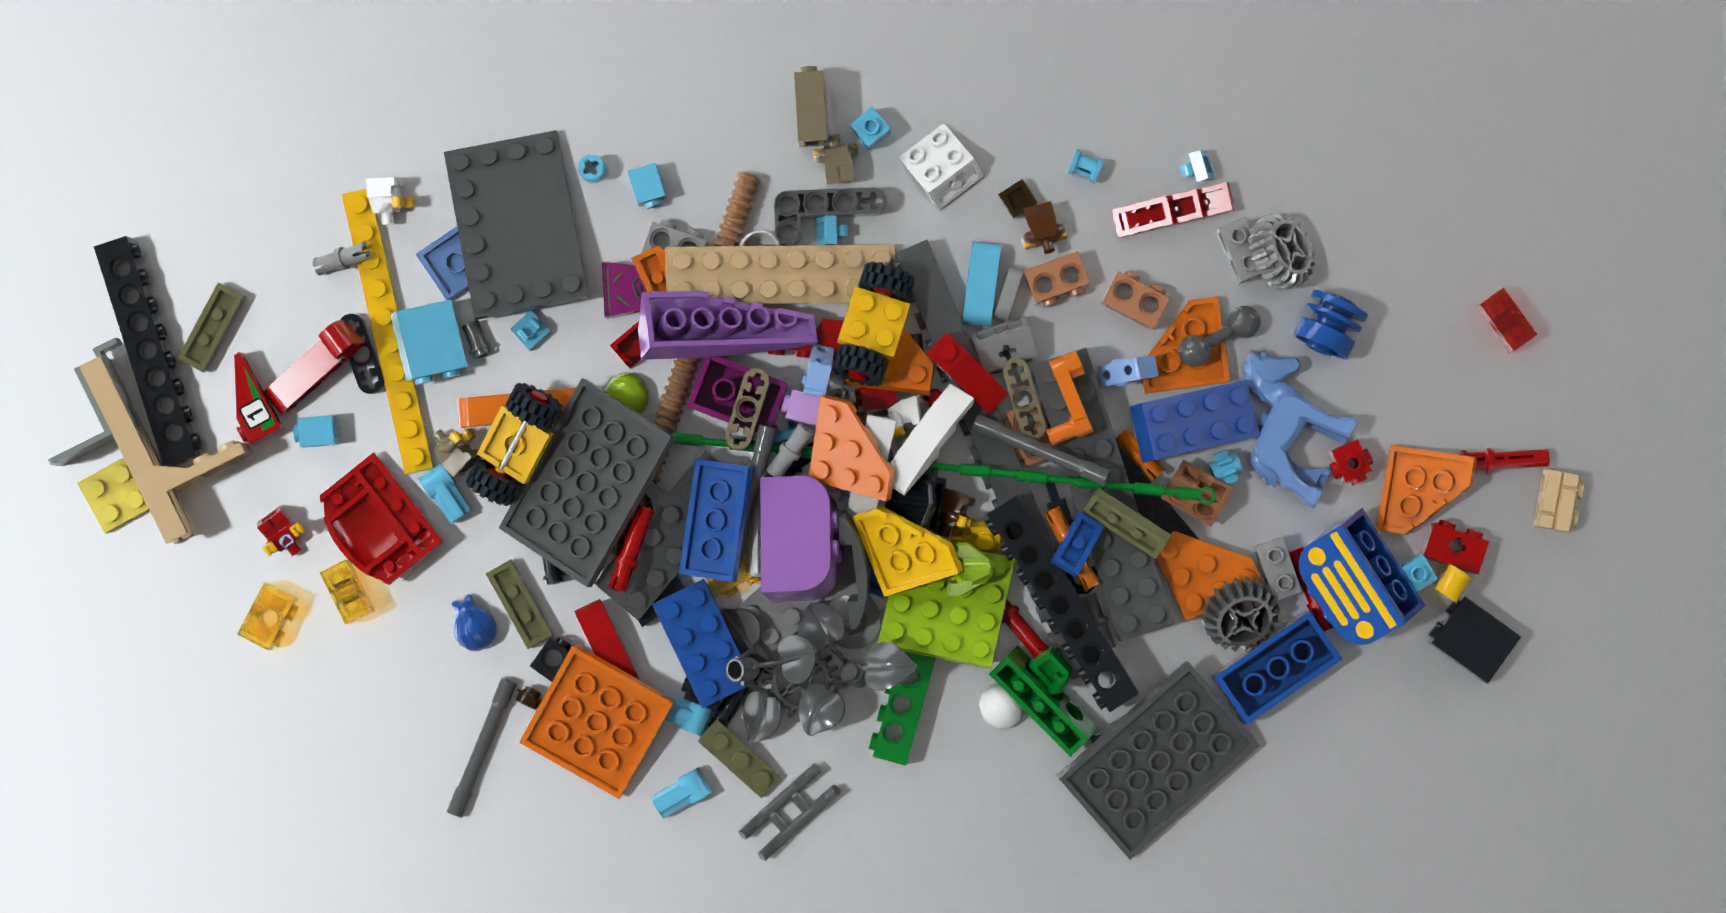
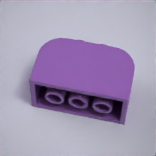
M784 476L760 478L761 593L771 602L808 601L825 597L835 588L840 574V562H844V547L839 545L837 523L839 510L835 499L819 481L812 477Z

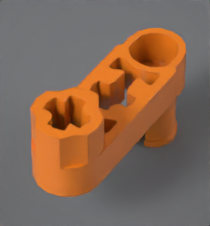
M1076 350L1049 361L1071 414L1069 421L1046 429L1052 447L1076 436L1079 439L1094 432L1072 381L1085 375Z

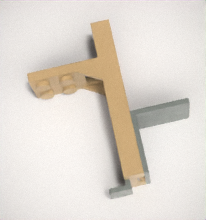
M113 338L92 349L96 358L74 368L104 432L49 458L48 462L53 466H63L115 440L165 543L168 544L173 541L174 544H177L195 535L196 532L176 492L253 455L249 444L232 440L219 447L220 452L215 455L206 453L192 460L194 465L189 468L163 466L111 359L106 355V352L123 344L120 338Z

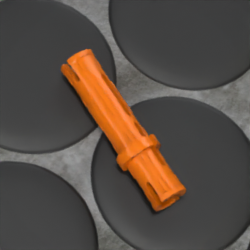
M1058 506L1043 515L1060 544L1070 525L1061 507ZM1089 556L1077 575L1084 591L1101 583L1091 567Z

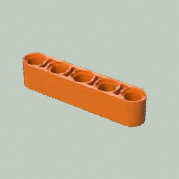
M576 388L544 390V393L551 394L552 398L557 399L558 403L562 405V410L557 419L560 418ZM510 394L458 399L460 428L491 426L501 406L506 404Z

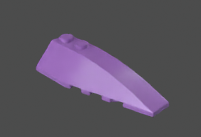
M702 291L643 292L641 294L638 327L641 359L731 356L783 350L818 343L814 315L783 308H777V310L763 307V304L754 302L750 304L735 301V298L709 296L708 293Z

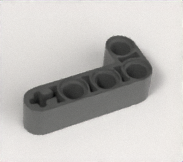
M879 188L783 191L777 195L774 203L776 238L782 246H796L801 240V219L818 218L825 215H835L837 217L880 215L886 208V195ZM844 195L851 197L853 206L849 210H841L837 206L838 198ZM856 195H862L861 201L870 200L871 195H876L877 200H882V203L877 204V209H871L870 204H861L862 210H857L858 199ZM817 196L824 200L823 209L812 211L808 207V202L812 197ZM792 198L796 202L794 210L783 212L779 208L782 199ZM786 226H792L797 231V235L792 241H785L780 236L781 230Z

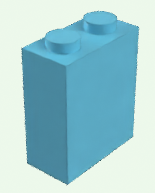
M451 300L395 311L390 315L406 382L415 380L416 385L432 382V376L443 374L444 379L459 376V370L467 367Z

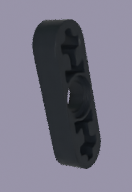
M356 314L344 315L340 320L348 322V320L352 319L354 323L359 322L360 327L356 328V333L360 337L364 335L365 344L363 346L367 347L370 353L369 358L365 362H357L354 356L349 359L358 387L364 393L376 394L383 389L384 380L366 324ZM374 363L375 368H369L371 375L378 377L379 380L375 382L374 389H371L368 385L364 386L363 381L367 380V375L364 370L359 373L358 367H367Z

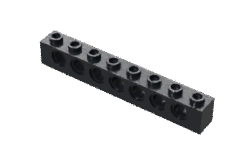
M124 236L93 246L162 465L170 467L201 456L199 452L200 449H203L201 439L197 432L193 433L190 422L194 421L190 406H185L182 399L185 389L180 378L176 379L173 367L177 366L173 352L171 350L167 351L164 340L168 339L164 324L158 323L155 314L159 312V307L154 295H149L147 285H150L149 275L145 268L141 269L138 258L142 257L138 242L132 241V238ZM128 261L130 272L126 276L121 277L117 271L118 266L121 262ZM136 288L139 292V299L137 302L129 304L126 300V294L130 289ZM140 316H145L148 320V325L143 331H137L135 328V321ZM149 343H153L157 349L156 354L153 358L147 359L143 353L144 347ZM161 370L165 374V381L162 385L155 386L152 382V376L156 371ZM165 398H171L174 402V408L168 414L161 410V403ZM175 425H179L183 431V435L178 441H173L169 435L170 429Z
M1017 495L987 513L986 515L989 519L985 521V524L993 536L999 534L1004 542L1000 546L1008 561L1014 559L1020 569L1015 572L1023 585L1030 584L1035 594L1031 595V598L1039 611L1045 608L1050 616L1046 622L1054 635L1060 633L1066 643L1061 646L1070 660L1076 658L1081 666L1077 672L1085 685L1091 683L1096 693L1092 696L1099 708L1102 710L1106 707L1111 712L1139 695L1140 693L1065 572L1051 563L1054 555ZM1012 522L1018 523L1022 527V535L1016 540L1010 539L1006 534V527ZM1027 547H1032L1037 551L1038 557L1033 564H1026L1021 558L1022 551ZM1042 572L1050 573L1053 578L1052 585L1047 589H1042L1037 584V576ZM1061 596L1067 600L1068 608L1064 613L1058 614L1053 610L1052 602L1055 598ZM1074 621L1080 622L1083 626V634L1079 638H1072L1067 632L1069 624ZM1089 646H1094L1099 652L1098 659L1093 663H1087L1083 658V651ZM1104 671H1110L1114 676L1113 684L1107 688L1101 687L1098 682L1099 675Z

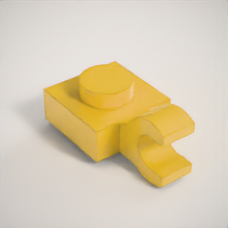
M972 521L970 529H952L950 541L954 549H956L957 542H968L981 551L1001 552V537L999 534L993 536L985 521Z

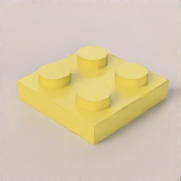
M124 457L77 483L103 532L106 534L149 510Z

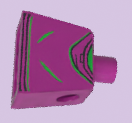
M602 262L604 317L610 319L640 312L641 294L646 292L635 266Z

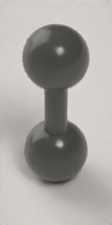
M1239 306L1230 313L1228 325L1206 338L1200 335L1185 337L1178 349L1180 359L1190 367H1199L1209 360L1212 347L1232 335L1240 338H1249L1255 335L1261 325L1258 312L1250 306Z

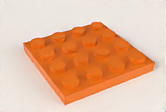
M574 643L519 743L620 799L675 700Z

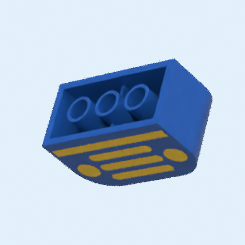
M1363 508L1329 527L1308 544L1300 555L1299 571L1307 585L1310 596L1316 599L1322 608L1325 619L1333 625L1334 629L1343 639L1350 643L1358 645L1372 643L1406 624L1425 606L1423 600Z

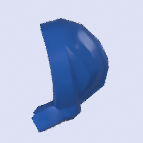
M470 594L465 596L462 603L458 600L453 601L451 605L456 611V616L453 620V632L459 645L470 651H481L489 647L495 639L497 630L491 613L485 608L475 605Z

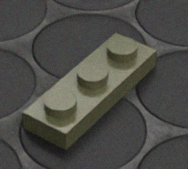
M217 283L177 359L201 372H205L245 296Z
M1099 487L1082 511L1155 559L1171 537V534Z
M512 559L485 573L527 649L554 635Z
M718 719L698 739V742L760 798L781 778L778 773Z

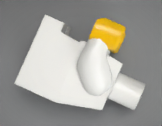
M404 178L366 179L368 200L373 213L381 214L382 225L394 224L393 213H399L401 207H415L413 197H402L400 194L401 186H404Z
M914 396L900 400L887 409L888 417L886 418L897 420L893 437L899 438L904 436L905 432H909L905 436L906 440L930 409L929 402Z

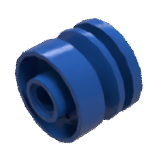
M1313 290L1310 297L1321 305L1307 303L1305 308L1314 314L1315 318L1313 320L1300 317L1292 335L1306 343L1305 346L1328 357L1335 356L1347 360L1355 341L1345 333L1347 330L1361 332L1362 327L1351 320L1355 319L1365 322L1368 314L1358 308L1355 303L1342 296Z

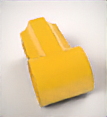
M1449 564L1444 573L1437 574L1438 580L1434 581L1436 584L1434 589L1451 601L1457 602L1470 582L1471 577Z

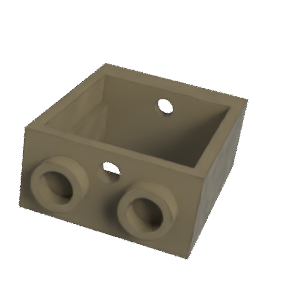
M817 66L800 67V72H794L799 148L827 146L823 70L818 71Z

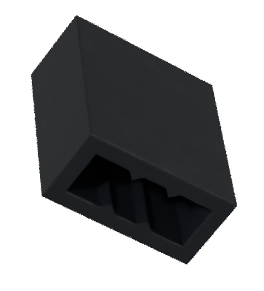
M1460 596L1457 602L1451 601L1445 609V612L1448 614L1442 623L1437 621L1428 633L1431 638L1427 643L1481 682L1488 684L1521 636L1466 596Z

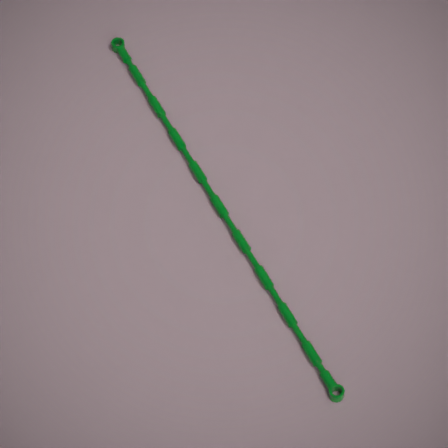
M673 432L672 434L676 437L673 442L674 444L701 446L703 444L729 447L730 450H734L724 439L706 438L698 434ZM733 438L735 440V445H739L740 441H746L744 439ZM752 440L748 448L738 451L754 452L755 441ZM772 445L771 452L779 453L780 446ZM804 446L800 452L801 457L811 458L813 447ZM889 457V458H888V462L891 463V461L893 460V458H890V457ZM933 462L926 470L960 472V475L989 478V476L1015 478L1018 481L1047 484V482L1076 485L1078 488L1096 490L1098 487L1102 490H1105V488L1134 491V494L1163 497V495L1177 496L1179 499L1197 500L1203 504H1211L1216 498L1215 491L1210 487H1203L1201 489L1178 487V489L1165 488L1164 485L1140 482L1129 484L1110 481L1107 482L1106 486H1102L1081 476L1073 478L1048 475V472L1020 469L1018 472L991 469L990 466L965 463L954 465ZM1204 490L1211 491L1212 499L1210 501L1202 500L1201 494Z

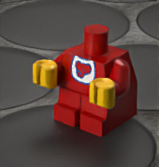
M281 505L257 522L258 530L267 539L262 549L268 556H272L277 551L281 552L285 548L291 556L296 555L301 550L295 541L299 539L300 534L305 529L299 521L292 522Z

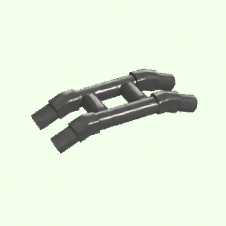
M813 763L738 831L740 836L746 840L768 819L778 828L780 832L758 852L759 857L763 861L771 857L841 793L836 785H832L811 805L801 795L799 791L821 773V768L816 763ZM789 800L802 812L790 824L778 812Z

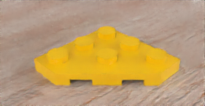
M878 506L852 516L884 597L959 574L963 570L951 542L883 506Z

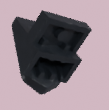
M922 475L905 495L892 489L891 499L886 501L885 508L938 535L947 479Z

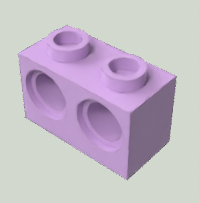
M792 390L791 396L785 395L781 411L786 413V420L816 427L820 397Z

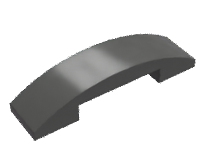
M841 510L837 516L840 545H852L858 593L851 594L847 601L850 630L857 629L868 605L871 589V565L852 516L847 510Z

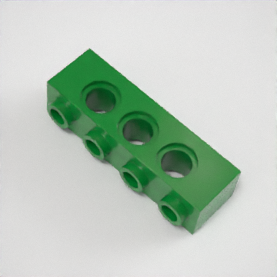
M1017 645L989 675L1071 757L1091 738L1099 727L1064 691L1059 694L1049 693L1046 684L1029 667L1032 659Z
M909 652L905 653L917 664L918 679L914 684L909 685L902 682L884 691V693L889 694L887 705H880L876 721L882 723L879 733L873 732L869 749L874 750L873 757L905 766L936 658ZM898 696H906L910 700V707L907 711L898 712L895 710L893 703ZM891 724H898L903 730L902 736L897 740H891L886 736V728Z

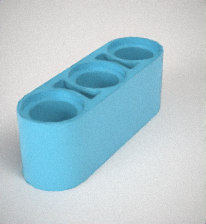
M972 241L962 324L991 327L1001 251L1000 244Z

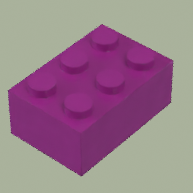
M718 356L705 357L687 407L729 423L744 375L751 369ZM756 374L755 378L750 377L748 381L752 384L751 393L745 390L743 396H751L759 401L761 395H755L758 386L764 385V381L761 380V374ZM769 376L770 386L755 434H757L760 424L773 427L788 389V383ZM745 401L740 405L739 412L741 416L750 418L755 414L756 406L751 401ZM738 418L734 422V424H740L742 429L745 426L750 429L752 423L742 422Z

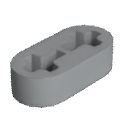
M1014 266L1009 267L993 316L994 318L1007 322L1024 271L1023 269Z

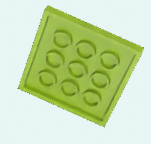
M981 551L993 564V576L985 585H980L959 596H947L946 589L948 580H950L949 577L889 595L878 643L890 642L905 652L991 670L1015 560L1008 561L1005 555Z

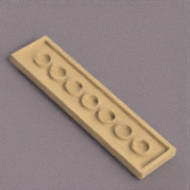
M895 245L665 247L666 292L702 291L708 293L709 296L735 298V301L747 304L751 302L759 304L850 303L855 286L858 287L867 262H875L877 264L878 262H883L884 265L891 264L894 267L892 261L895 260Z

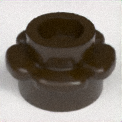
M525 686L524 690L517 689L519 693L515 700L536 710L542 701L539 699L541 693L528 686Z

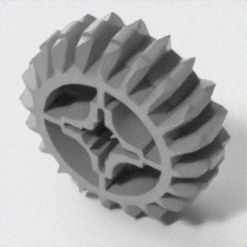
M1278 212L1264 216L1255 222L1254 227L1250 229L1251 236L1247 238L1251 244L1248 251L1252 253L1253 258L1251 261L1255 262V271H1260L1261 279H1267L1268 285L1270 287L1275 286L1277 290H1291L1309 280V276L1313 274L1312 267L1315 265L1312 256L1315 253L1310 248L1312 243L1306 237L1307 232L1301 230V223L1296 224L1294 217H1288L1286 213L1279 214Z

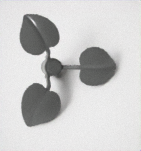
M810 603L801 618L798 635L812 641L817 652L823 651L828 646L843 661L844 665L840 671L842 683L832 685L829 690L821 683H814L803 692L799 702V719L805 733L813 736L832 729L842 720L845 713V703L839 694L833 693L835 690L847 689L849 685L861 688L866 684L875 690H888L908 679L917 669V664L900 647L890 642H880L871 647L866 655L867 665L850 661L833 645L834 642L840 641L845 635V624L840 614L826 604Z
M721 609L724 620L741 653V656H736L728 661L726 674L731 681H740L741 686H748L756 690L746 696L742 711L748 732V742H759L770 737L780 726L782 707L777 698L768 697V690L754 684L750 680H754L759 675L760 668L782 665V674L787 681L793 684L806 682L813 674L817 661V650L808 638L801 635H790L782 639L778 644L780 660L758 663L754 658L748 657L755 652L754 645L760 641L762 636L761 623L757 615L747 609Z

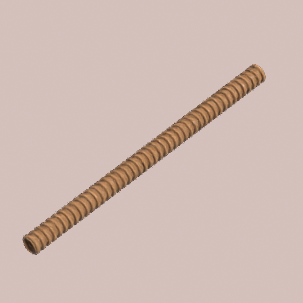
M737 172L736 177H738V180L733 183L735 189H731L732 198H728L729 206H726L724 209L727 212L726 215H722L724 221L723 224H719L721 230L716 233L718 239L717 241L714 240L713 245L736 246L737 243L740 244L739 236L744 233L742 227H746L747 224L744 222L745 218H749L750 215L747 213L748 209H752L750 203L755 200L753 194L758 191L756 185L761 182L758 177L745 172ZM677 358V360H673L675 366L670 369L672 375L667 378L669 384L664 387L666 393L661 396L664 399L662 403L659 402L658 406L661 408L660 411H656V415H658L657 420H653L655 424L673 434V431H677L678 427L675 425L676 422H680L678 416L683 413L681 408L682 405H686L684 399L685 396H689L687 390L692 387L690 381L695 378L693 372L697 371L696 363H700V358ZM664 460L661 463L659 469L657 470L654 478L652 479V481L655 484L656 482H660V478H658L659 473H663V469H661L662 465L666 464V461ZM643 495L638 505L642 506V508L643 506L651 508L652 504L649 503L650 499ZM636 510L634 511L631 520H633ZM624 533L620 536L612 554L617 555L623 548L626 539Z

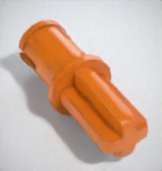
M1124 430L1116 437V442L1133 459L1131 463H1136L1149 477L1151 482L1166 470L1157 460L1142 463L1138 442L1129 430Z

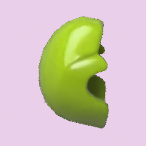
M621 372L612 377L606 386L605 391L640 414L648 404L649 397L646 383L634 373Z

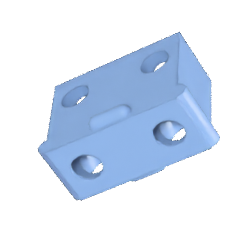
M818 344L812 345L806 375L802 378V384L804 385L803 393L819 397L826 394V390L829 388L834 348Z
M1155 355L1127 360L1119 358L1112 360L1109 364L1097 366L1101 388L1114 385L1120 387L1127 385V383L1159 376Z

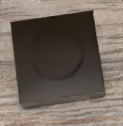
M1023 179L998 194L1013 219L1024 213L1023 208L1038 204Z

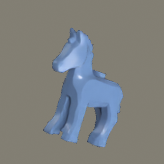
M1250 350L1249 358L1245 359L1246 364L1243 368L1244 378L1247 380L1249 388L1252 389L1251 393L1271 407L1269 414L1263 412L1257 423L1258 428L1261 430L1251 454V465L1260 478H1265L1266 485H1271L1274 488L1279 481L1281 487L1293 492L1307 506L1314 509L1331 470L1324 467L1315 470L1300 467L1290 459L1287 451L1297 440L1305 426L1344 445L1358 419L1346 416L1341 418L1331 416L1323 410L1313 407L1297 390L1285 383L1284 379L1291 374L1297 373L1301 367V363L1297 358L1268 357L1265 351L1258 354Z

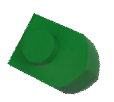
M1053 646L1033 658L1029 664L1033 672L1046 684L1047 690L1051 694H1059L1064 691L1073 673L1072 667Z

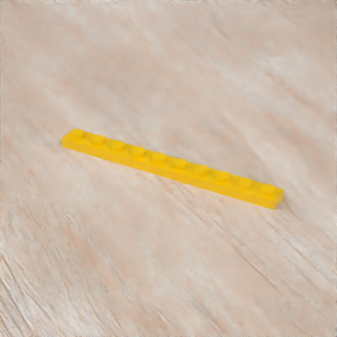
M367 189L341 194L353 246L366 242L369 248L364 249L360 253L371 250V258L358 262L357 265L404 472L407 475L433 469V460L415 381L406 382L390 316L395 311H398L377 214L372 211L367 197Z

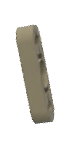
M1012 358L1003 367L1005 384L1020 433L1036 440L1046 430L1043 413L1027 363L1020 358ZM1016 363L1017 367H1023L1024 372L1020 374L1021 382L1028 380L1029 386H1020L1014 391L1012 390L1011 384L1016 385L1017 382L1014 375H1008V371L1012 369L1011 364ZM1028 391L1033 398L1032 404L1025 408L1020 407L1016 403L1018 392ZM1033 408L1037 409V414H1031L1035 423L1039 422L1041 425L1037 429L1036 435H1032L1031 431H1025L1024 426L1028 425L1027 416L1020 418L1019 412H1028Z
M754 368L747 371L744 375L725 434L727 444L734 450H744L752 442L770 386L769 376L762 369ZM756 374H761V380L764 381V385L758 386L755 395H761L759 401L751 396H743L745 390L751 393L752 384L748 381L750 377L755 378ZM745 401H751L756 406V412L750 418L741 416L739 412L740 405ZM736 418L745 423H752L750 429L746 426L744 427L743 435L747 439L745 442L740 441L739 445H735V440L731 438L732 432L737 433L740 424H734Z

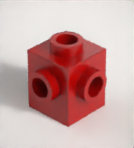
M1358 439L1329 451L1333 463L1329 464L1334 478L1336 480L1341 479L1342 483L1350 481L1351 486L1366 480V473L1372 471L1370 467L1373 464L1372 457L1367 448L1362 449ZM1349 459H1352L1355 463L1353 469L1348 466Z

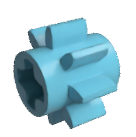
M1226 449L1213 454L1215 461L1208 463L1213 477L1227 485L1239 481L1237 475L1243 473V468L1236 452L1229 455Z

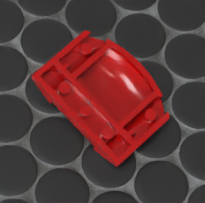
M374 452L319 495L320 502H324L325 517L323 518L325 525L339 550L360 571L383 581L382 583L392 584L444 542L432 524L394 478V475Z

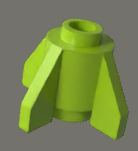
M957 542L955 551L963 570L959 574L949 576L950 580H948L946 589L947 596H959L980 585H985L993 576V564L985 554L968 542Z

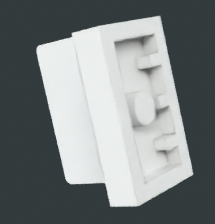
M945 124L940 125L899 157L904 166L924 188L938 210L984 177L973 156Z

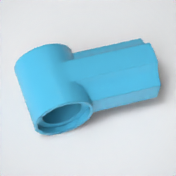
M441 463L418 478L426 493L432 500L436 501L450 524L472 511L455 486L456 481Z
M661 691V693L675 700L664 720L678 724L681 729L701 736L706 731L714 710L706 707L702 709L699 704L685 701Z
M699 767L676 780L675 784L651 797L663 819L689 803L692 805L713 792Z

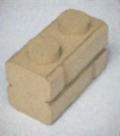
M1549 469L1543 470L1533 522L1534 527L1566 533L1571 532L1572 527L1576 528L1579 519V511L1575 510L1576 500H1581L1584 491V483L1580 482L1581 475Z

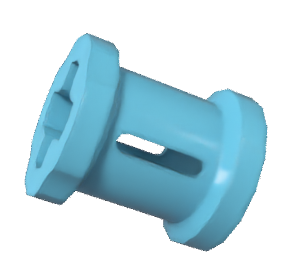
M1077 149L1068 173L1073 174L1075 172L1089 178L1090 182L1095 183L1104 159L1096 160L1082 154L1081 150Z
M586 155L579 161L578 171L585 181L596 183L604 177L605 165L598 156ZM589 162L593 165L598 163L599 165L596 167L597 174L593 175L590 172L585 174L588 170L586 164Z

